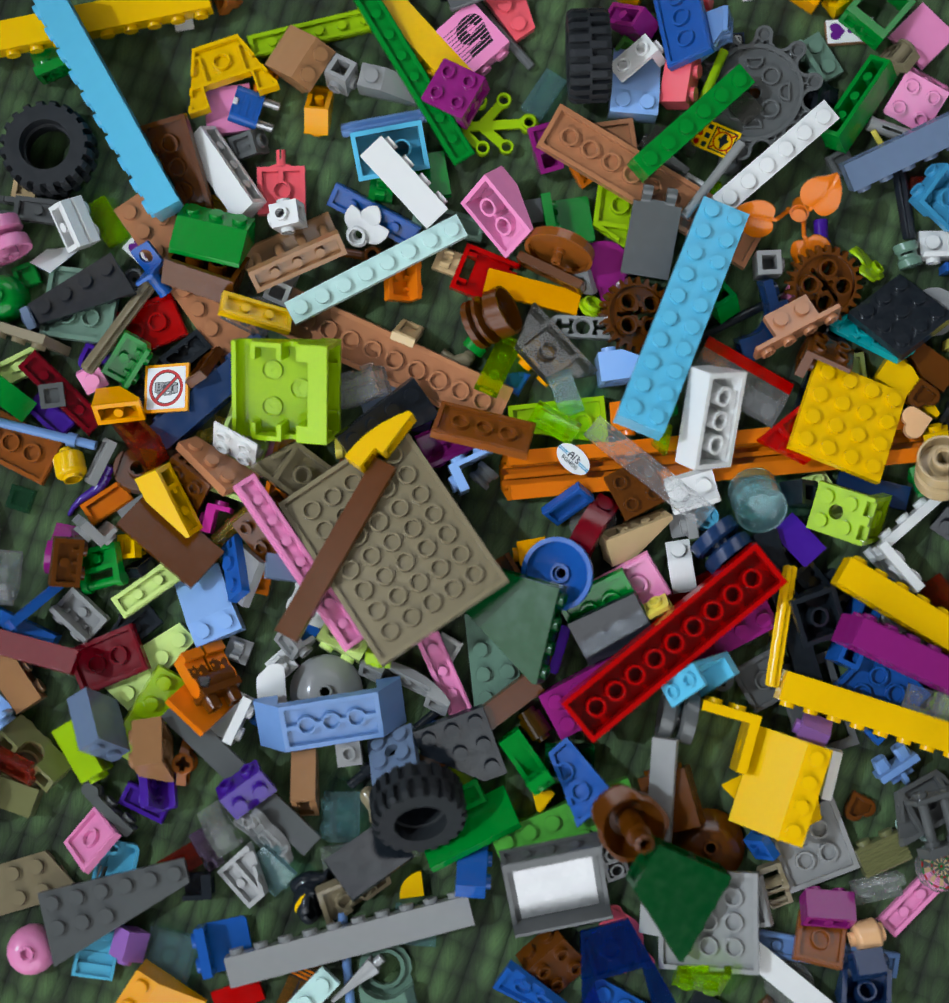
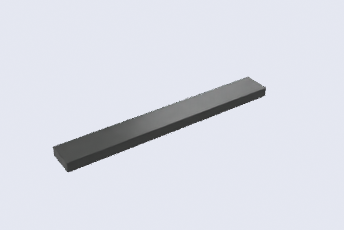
M171 708L161 716L224 779L233 776L246 764L211 729L200 737ZM276 792L254 807L260 810L303 856L322 837Z

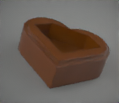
M920 378L908 393L906 401L910 407H931L939 402L940 393L935 387Z
M854 790L851 791L843 807L844 816L851 821H858L862 816L870 817L876 811V804L873 800Z

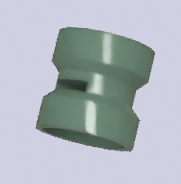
M916 240L906 241L892 247L894 255L898 256L899 261L897 265L899 271L923 264L921 256L917 253L918 245Z

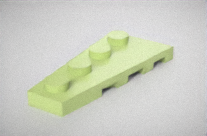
M178 623L144 644L143 648L151 669L105 687V689L129 711L158 663L170 669L179 655L187 651L194 644L190 631L182 623Z

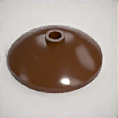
M702 808L706 820L702 826L673 832L672 844L718 863L728 871H736L743 860L745 853L743 832L740 826L729 821V815L721 810ZM710 843H713L715 846L712 852L706 850V846Z

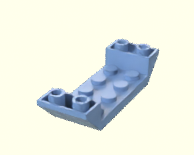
M400 676L376 679L377 688L279 703L278 695L253 699L261 746L286 753L385 737L407 722Z

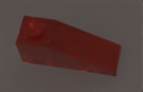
M143 420L111 424L134 456L148 471L169 459L161 437Z

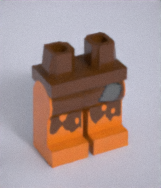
M222 639L182 652L174 663L187 689L194 697L193 701L196 706L203 704L209 714L221 709L223 706L219 699L221 697H224L228 706L238 704L242 699L238 688L242 680L240 676H237L235 668L230 664L224 652L226 647Z

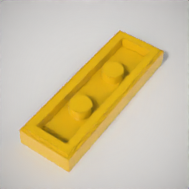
M223 290L218 310L219 316L284 335H289L291 332L292 318L286 308Z

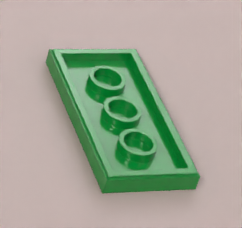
M504 785L485 794L488 799L487 802L467 811L466 824L455 839L451 838L450 843L446 845H439L438 849L424 850L433 873L522 828Z

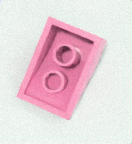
M503 166L484 174L461 202V205L505 258H508L534 230L519 187Z

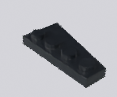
M110 252L28 305L39 323L45 326L72 317L73 314L82 311L87 312L94 309V307L106 303L111 304L127 296H135L137 293Z
M410 377L337 433L335 438L346 453H348L365 434L396 415L406 411L413 413L417 421L410 429L412 430L434 420L438 411L416 380Z

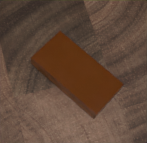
M216 346L200 359L186 379L185 383L190 388L208 377L225 353L222 348Z

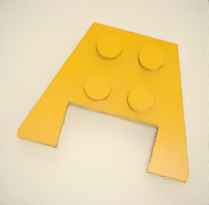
M238 34L192 48L191 88L189 89L190 106H188L191 119L212 113L206 96L207 91L252 76L260 96L280 90L278 81L270 75L268 69L259 62L255 54Z

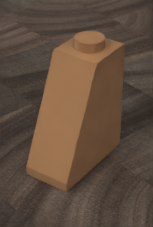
M318 748L291 752L290 802L293 809L300 816H320Z

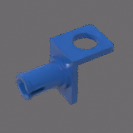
M147 240L131 251L132 256L144 270V273L135 284L139 286L148 281L159 297L163 298L171 292L172 287L161 283L162 275L159 272L163 266L164 259L151 242ZM141 250L150 251L153 255L152 261H145L141 257Z

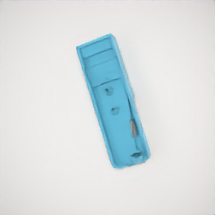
M117 840L94 867L91 879L135 869L139 857L138 845L133 842ZM115 929L74 955L71 976L107 981L113 980L117 959L111 956L109 951Z

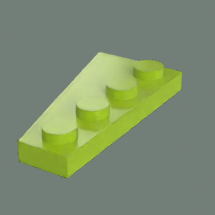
M604 396L507 406L509 417L536 423L534 434L596 443L609 442Z

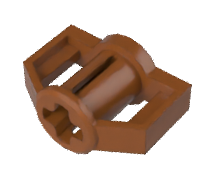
M184 740L181 742L179 754L173 758L171 763L172 769L176 773V785H189L191 772L198 766V757L194 753V749Z

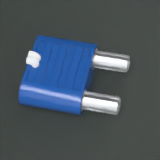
M238 85L227 121L250 129L259 128L272 132L274 125L259 120L262 106L278 111L280 103L265 98L266 95L260 96L257 91Z

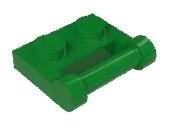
M111 542L109 545L104 544L102 547L96 546L88 549L87 556L83 557L82 566L85 567L84 580L80 581L83 594L90 595L95 593V590L114 585L123 586L128 584L129 577L124 570L120 542ZM112 569L113 576L95 581L91 580L92 574Z

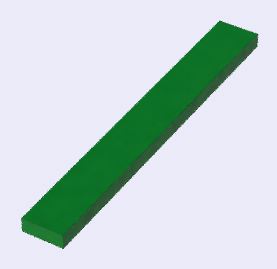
M353 0L454 167L475 155L473 148L454 117L422 101L421 97L431 80L383 1Z

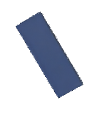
M48 586L9 618L4 626L9 631L16 628L64 587Z

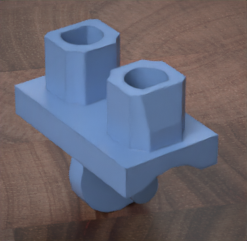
M896 742L890 748L895 755L891 760L888 761L883 754H879L871 759L875 769L872 773L875 778L879 779L883 784L891 781L893 785L900 780L904 785L909 784L908 775L914 772L911 766L921 760L917 753L899 742Z

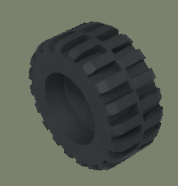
M604 7L570 9L566 12L565 21L568 100L573 104L606 103L611 99L612 39L609 10Z
M43 100L36 101V106L34 107L27 104L23 106V112L19 114L16 111L12 115L14 120L11 123L6 122L4 129L7 131L6 135L1 134L0 143L4 147L0 148V156L4 159L3 165L5 169L25 190L31 191L35 196L41 198L46 195L49 199H56L57 194L64 198L70 196L69 191L71 190L78 192L82 189L80 184L83 181L88 183L91 179L90 171L95 172L97 167L94 159L99 158V151L95 147L98 143L92 133L93 131L77 111L74 112L66 104L61 106L57 101L51 100L49 105ZM51 131L65 133L70 139V148L66 158L59 165L50 169L35 168L30 162V150L35 140Z
M418 761L416 764L411 762L404 763V766H395L391 768V772L382 774L379 780L372 786V790L369 793V806L373 832L386 846L390 845L394 850L402 849L408 853H411V851L419 853L425 852L424 850L438 849L439 845H446L450 843L451 838L455 839L466 824L467 807L462 782L457 774L446 766L441 767L440 764L435 762L427 764L426 761Z

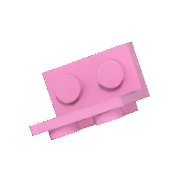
M912 67L908 73L903 74L902 80L886 104L883 113L910 128L917 127L936 117L949 96V86Z

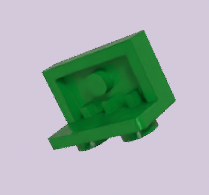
M125 329L102 366L101 372L122 383V388L126 390L130 384L134 386L141 373L138 371L143 364L146 366L152 358L151 343Z

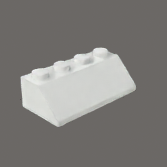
M711 365L690 366L675 462L694 471L731 467L747 377L746 371Z

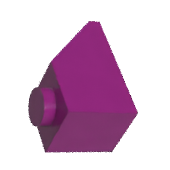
M613 2L608 9L611 29L623 37L624 35L634 42L644 34L651 40L659 27L658 21L644 6Z

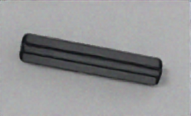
M899 170L893 173V183L902 239L908 241L915 239L917 234L912 205L908 202L911 197L907 172Z

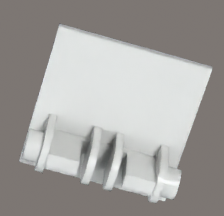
M214 421L213 446L222 454H229L244 466L249 465L251 467L255 464L257 458H260L264 452L261 449V445Z

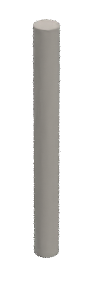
M736 141L682 210L681 217L688 220L699 206L703 197L710 192L745 147L743 141Z

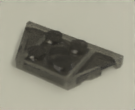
M533 303L514 347L518 354L546 384L595 375L598 370L544 311L536 303Z

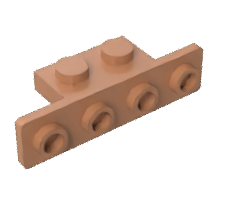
M805 294L763 316V322L773 338L755 347L754 359L757 360L761 357L766 359L773 355L776 349L782 346L785 348L789 347L797 341V338L803 335L810 336L818 330V327L834 323L839 318L842 306L838 303L818 313Z

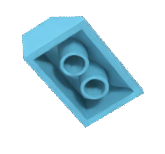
M421 120L350 133L359 182L380 178L360 155L381 135L384 139L389 136L398 146L395 151L401 157L406 155L415 164L412 167L414 171L430 169Z

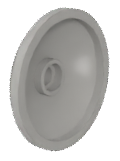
M332 654L317 655L302 663L294 673L290 684L291 701L321 697L323 696L321 694L322 687L329 689V695L363 690V683L357 669L343 661L340 656Z

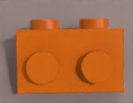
M422 262L384 280V301L411 303L422 298Z

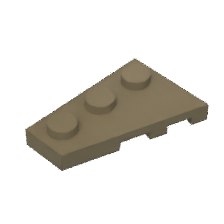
M0 321L1 339L6 340L8 336L11 337L12 342L25 346L26 343L31 344L30 347L43 352L47 349L69 357L71 347L46 335Z
M390 876L354 902L351 901L336 878L316 886L315 892L326 925L338 919V913L344 912L346 916L354 911L353 907L362 900L368 901L392 883Z

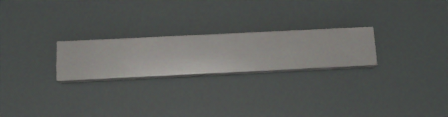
M653 736L648 795L668 815L670 824L664 840L672 843L679 739ZM641 903L639 933L662 937Z

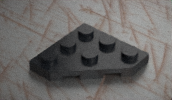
M482 704L412 729L419 751L425 757L484 782L507 773Z

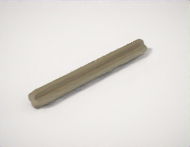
M148 281L140 285L136 291L137 295L131 297L81 364V368L86 373L93 374L119 340L124 330L127 329L155 290Z

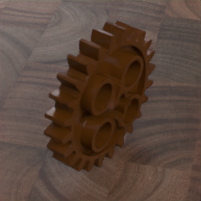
M815 245L814 252L811 249H806V257L800 254L797 255L799 263L791 262L795 269L794 271H786L791 276V280L784 281L785 284L790 285V289H787L784 293L792 295L788 299L789 303L806 294L818 313L840 303L842 306L841 312L848 315L849 310L847 307L857 306L853 299L861 298L856 293L857 289L863 288L862 285L857 284V281L863 278L862 275L856 274L860 266H852L856 259L854 257L847 258L848 251L843 250L840 253V247L834 246L831 249V245H825L822 250L821 246ZM828 261L829 270L823 273L822 265ZM811 268H813V270H814L815 274L817 275V277L814 276V275L811 273V271H810ZM810 278L811 285L805 290L803 283L805 279ZM819 279L825 280L824 285L828 290L822 289L823 283ZM842 279L844 286L842 290L837 291L836 285ZM830 292H832L837 297L836 301H834V298L832 297ZM825 296L826 302L824 306L819 308L818 301L820 297ZM841 312L839 314V320H842Z
M628 277L624 282L619 280L615 283L616 286L612 285L609 287V292L602 296L606 301L599 303V306L604 310L597 313V315L604 317V320L598 324L606 326L602 334H610L611 337L608 339V343L615 340L617 342L616 349L624 346V350L630 351L632 349V353L639 354L648 334L644 325L651 326L654 318L649 316H655L665 290L657 292L658 284L655 283L650 287L649 279L641 283L640 277H636L633 282ZM622 299L627 301L628 308L623 306ZM645 301L651 305V310L646 308ZM622 322L628 326V332L622 328Z

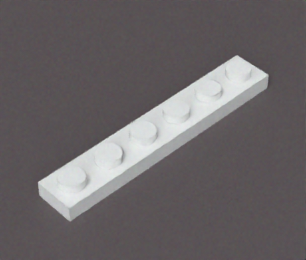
M823 100L711 198L736 208L839 119L838 115Z

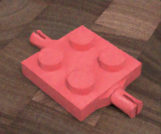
M281 149V152L276 150V164L269 167H257V188L267 201L258 211V216H267L269 213L268 205L276 203V200L281 198H296L304 204L307 215L305 166L286 164V150Z

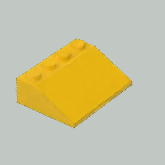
M760 726L747 774H742L728 820L802 848L833 751Z

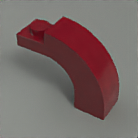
M599 492L593 503H590L569 538L581 545L590 559L602 534L619 510L616 502ZM561 568L560 571L566 574L565 570Z

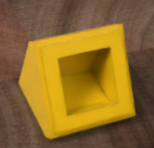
M824 0L822 6L832 19L835 20L844 13L853 0Z
M546 788L536 796L533 794L536 810L539 813L544 810L555 795L551 788Z

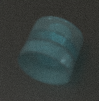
M750 468L740 472L732 479L728 488V498L738 523L744 529L754 533H764L775 529L782 523L787 514V501L777 479L771 472L762 468Z

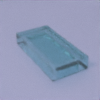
M546 68L522 104L521 110L527 114H533L541 122L567 81Z
M569 368L546 377L562 420L585 410Z

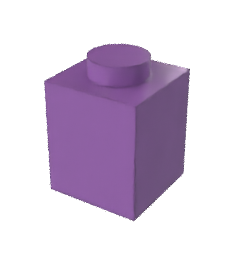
M803 713L801 719L796 718L792 732L795 733V738L825 747L831 736L833 722L818 715L813 716Z
M119 926L115 929L109 954L116 958L117 963L121 965L131 966L132 963H143L150 933L138 926Z

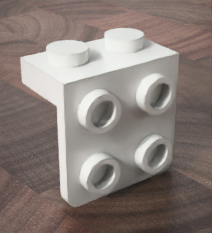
M241 692L242 699L240 702L235 704L230 711L210 728L217 736L223 738L222 742L230 746L235 744L236 741L240 742L245 732L243 725L246 719H251L255 711L253 699L255 698Z

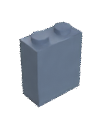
M87 687L67 699L79 751L110 762L119 760L122 755L130 751L117 699Z

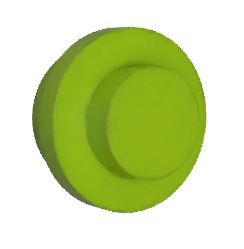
M587 295L580 300L579 308L585 316L598 317L597 313L602 311V308L599 306L601 300L596 296Z

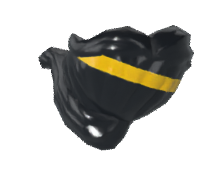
M329 868L325 872L313 870L302 872L290 882L291 891L294 893V910L300 917V920L307 925L314 924L322 913L315 887L332 879V873Z

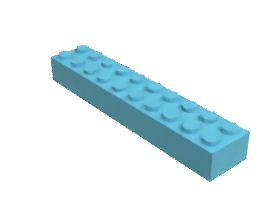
M33 0L35 3L32 6L34 13L44 24V30L51 42L59 48L56 52L62 62L66 64L68 69H72L68 72L75 85H78L81 91H84L80 94L86 105L93 112H96L92 116L99 128H102L104 133H108L105 139L110 148L117 155H120L117 160L123 171H126L128 176H132L129 182L134 191L145 199L141 203L148 215L150 214L152 218L156 217L162 222L179 213L184 203L165 172L158 156L153 151L148 138L140 128L139 122L71 1Z
M706 196L701 200L613 423L657 441L663 436L749 217L748 213Z

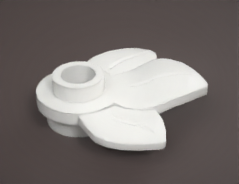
M350 205L345 212L344 220L348 227L346 237L352 246L363 247L367 243L377 245L387 238L389 230L379 225L381 222L379 206H368L360 211L356 206ZM356 231L362 233L361 239L357 238Z

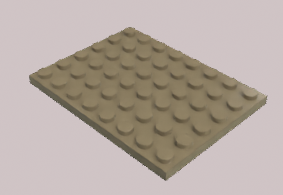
M409 433L403 438L388 460L381 455L377 457L396 467L397 471L331 584L334 593L382 667L509 583V580ZM346 458L278 503L313 560L316 559L364 473L352 466Z

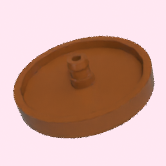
M555 226L534 228L527 236L524 245L527 254L568 274L588 271L595 258V251L586 239L570 230Z

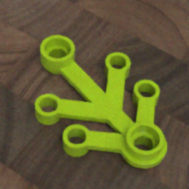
M500 93L497 96V102L480 121H472L467 130L463 128L461 130L478 156H487L490 146L486 141H479L471 132H481L499 148L502 155L508 156L513 152L514 145L512 141L504 140L495 131L520 129L523 134L528 135L527 128L537 126L538 119L533 114H525L521 119L494 120L503 109H507L511 104L510 95ZM487 98L484 99V104L480 106L479 110L486 108ZM501 98H506L508 102L506 104H501L499 100ZM526 120H532L533 125L526 126L524 122ZM504 144L510 145L511 149L509 151H504L502 149V146ZM483 145L486 146L487 150L480 152L478 147Z

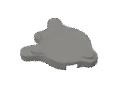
M255 808L251 813L247 812L239 819H234V825L247 834L265 853L272 849L277 852L275 858L285 865H289L294 858L289 841L260 810Z

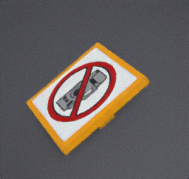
M191 363L145 366V414L189 411L190 387L185 382L190 375Z

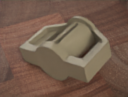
M899 39L896 44L886 47L879 56L891 60L897 76L900 73H908L920 58L915 46L906 39Z
M778 859L759 865L756 869L759 875L777 870V874L764 878L768 896L784 891L785 894L769 900L770 908L772 909L794 902L787 878Z

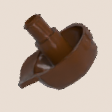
M616 784L606 789L596 798L591 808V816L597 828L601 844L619 862H632L638 853L645 854L650 852L655 844L651 834L664 840L670 824L666 812L651 796L644 792L636 791L624 784Z

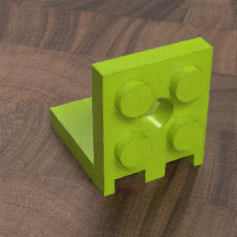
M821 480L819 481L806 528L859 546L875 543L879 540L877 536L882 531L892 495L886 493L867 495ZM836 504L843 509V515L839 519L832 515V507Z

